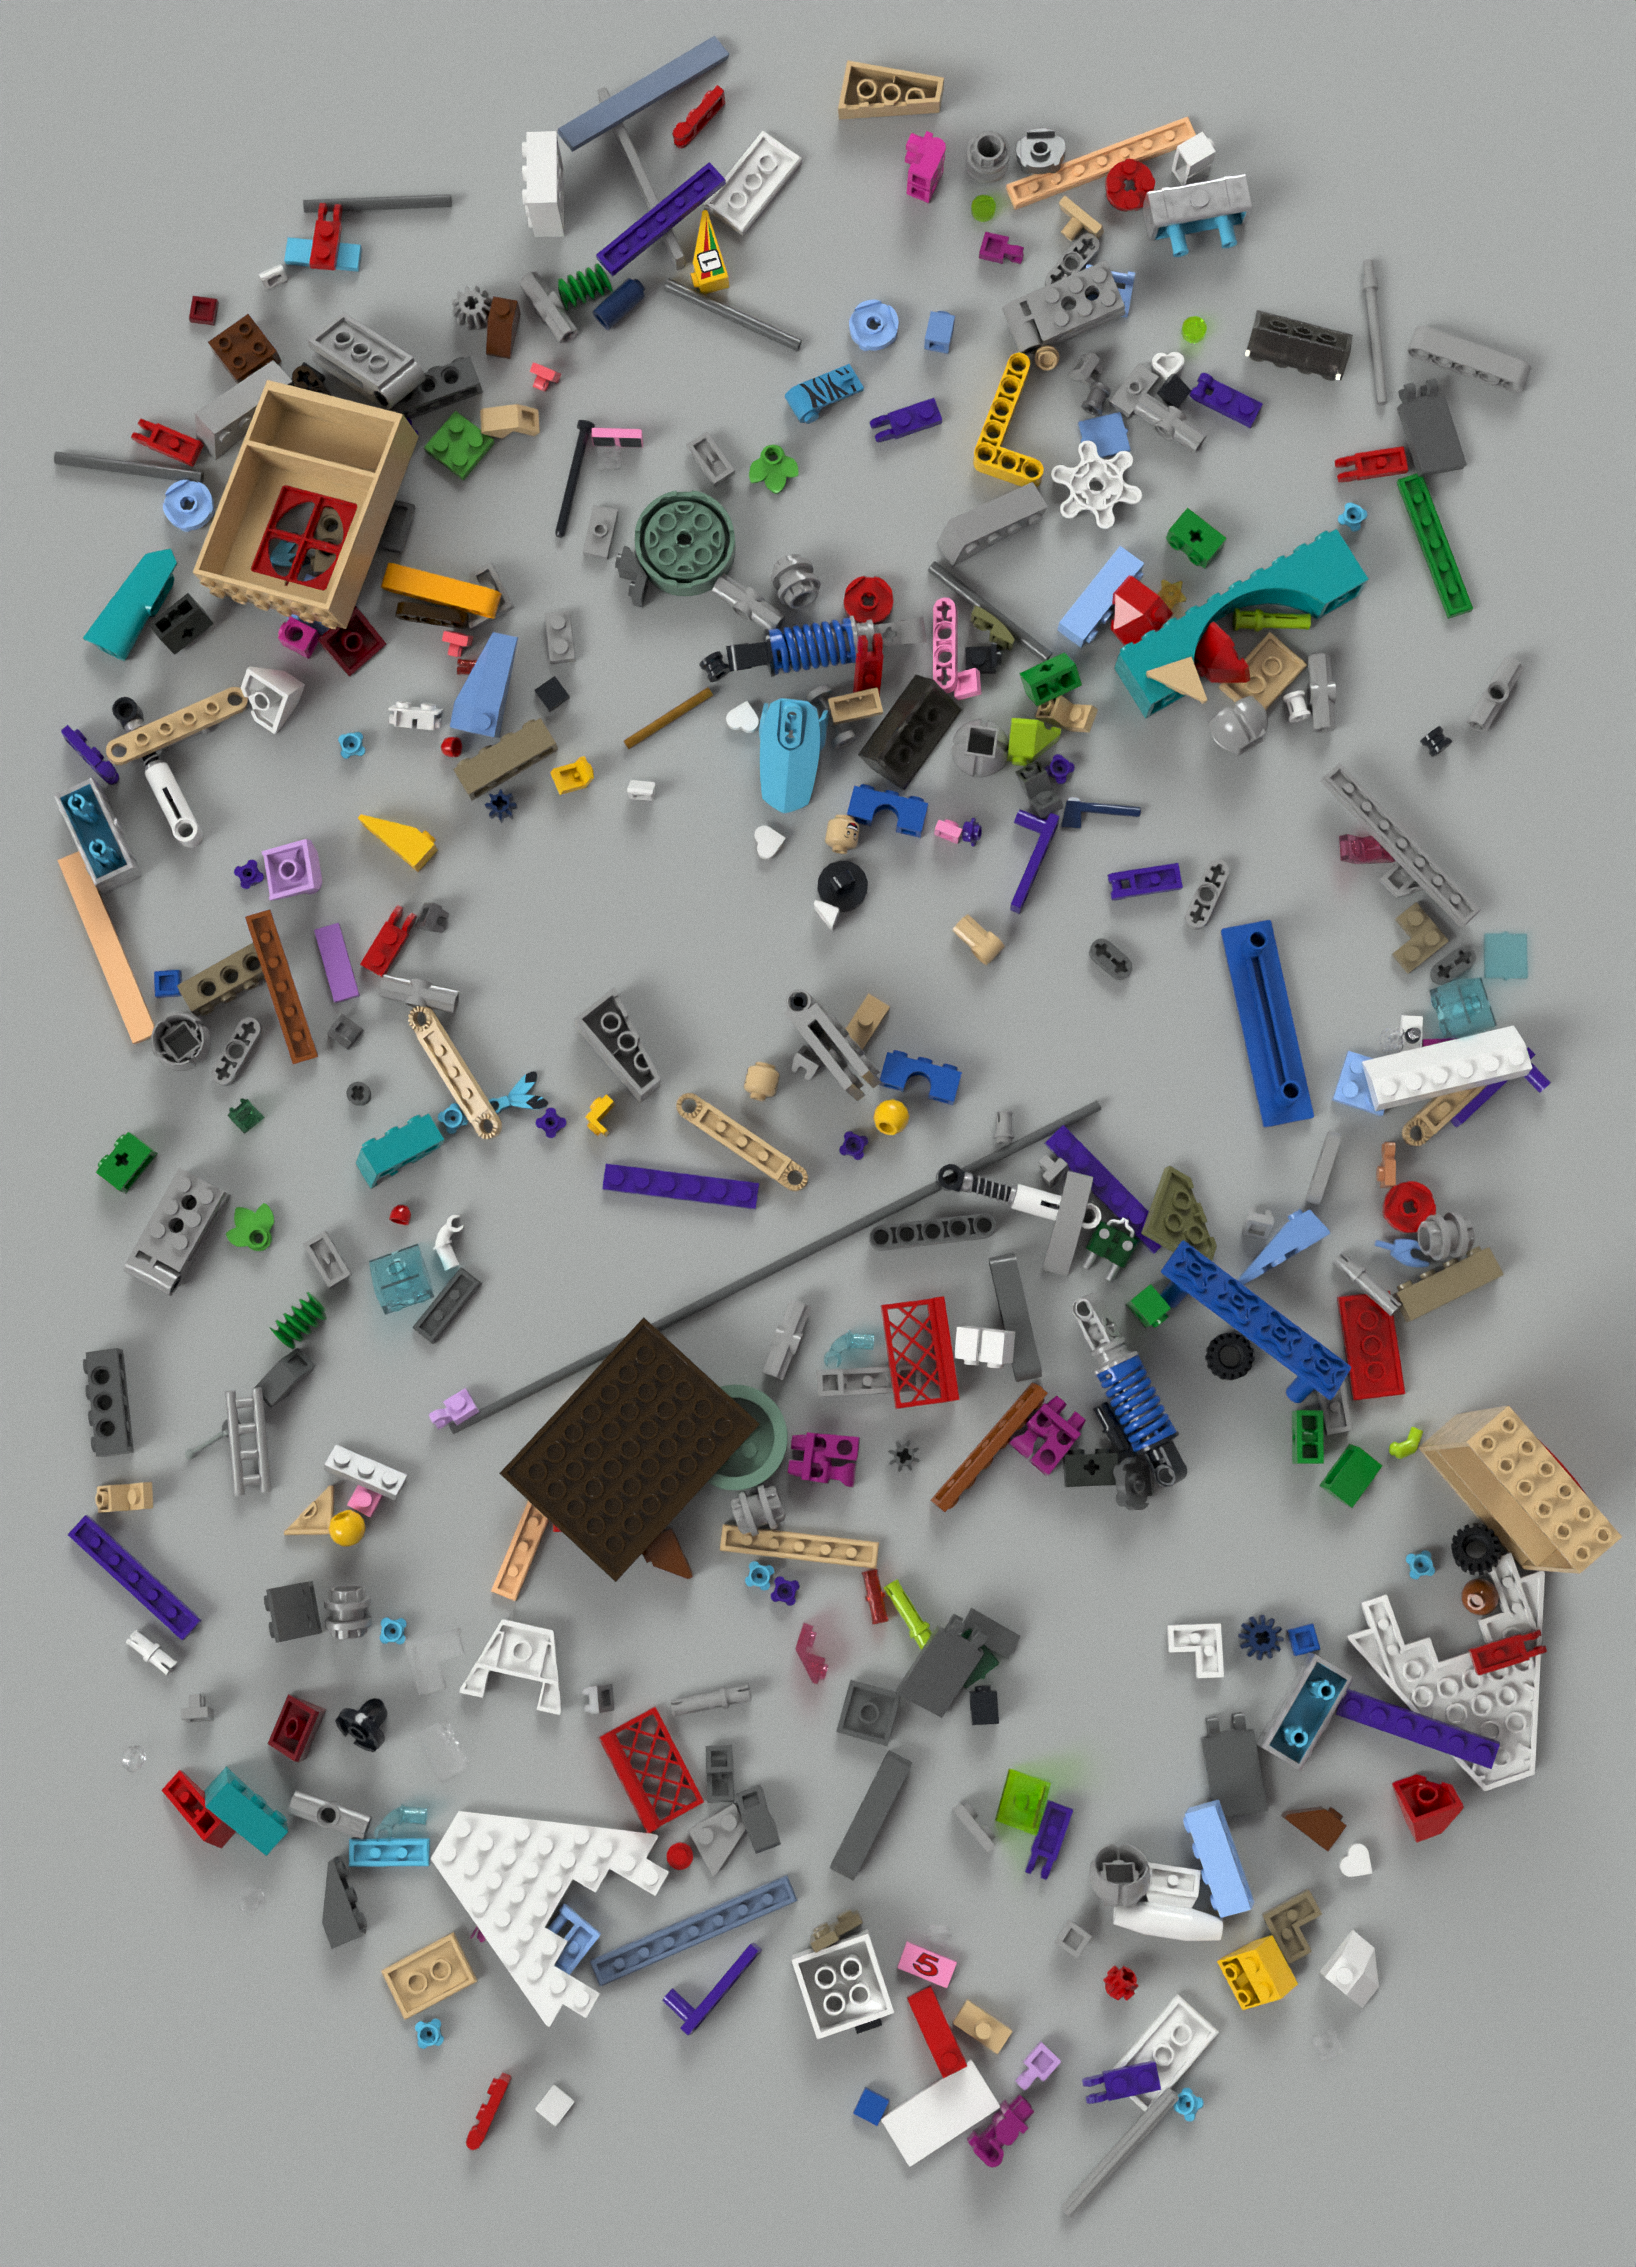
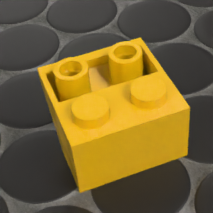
M1273 1935L1254 1940L1217 1961L1242 2010L1282 1999L1298 1985Z

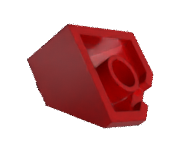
M1129 575L1113 593L1112 604H1115L1114 619H1111V630L1124 646L1131 642L1136 644L1142 640V636L1151 630L1159 631L1174 613L1158 594Z
M1215 622L1208 626L1195 650L1194 665L1200 677L1204 676L1211 683L1249 682L1251 679L1248 664L1244 658L1239 659L1238 653L1233 648L1235 646L1234 642Z
M1418 1774L1392 1783L1404 1819L1416 1843L1442 1834L1464 1809L1463 1803L1451 1784L1445 1782L1441 1784L1428 1781L1427 1777Z

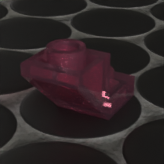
M1350 834L1339 836L1341 861L1352 864L1395 862V859L1372 835L1363 838Z
M804 1622L795 1649L812 1683L818 1684L819 1679H825L829 1665L824 1663L826 1657L806 1651L807 1646L813 1647L817 1632L812 1631L814 1625Z

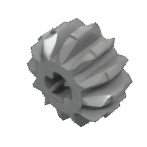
M477 285L473 291H470V288L467 286L465 293L457 291L458 299H452L454 307L452 313L457 318L458 324L461 326L466 323V327L469 330L473 325H476V328L480 330V323L482 322L488 325L492 299L489 298L488 292L486 290L480 292V288Z

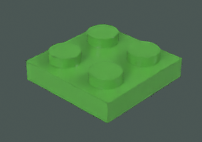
M455 410L426 444L424 450L464 481L495 442L488 435L481 434V430Z

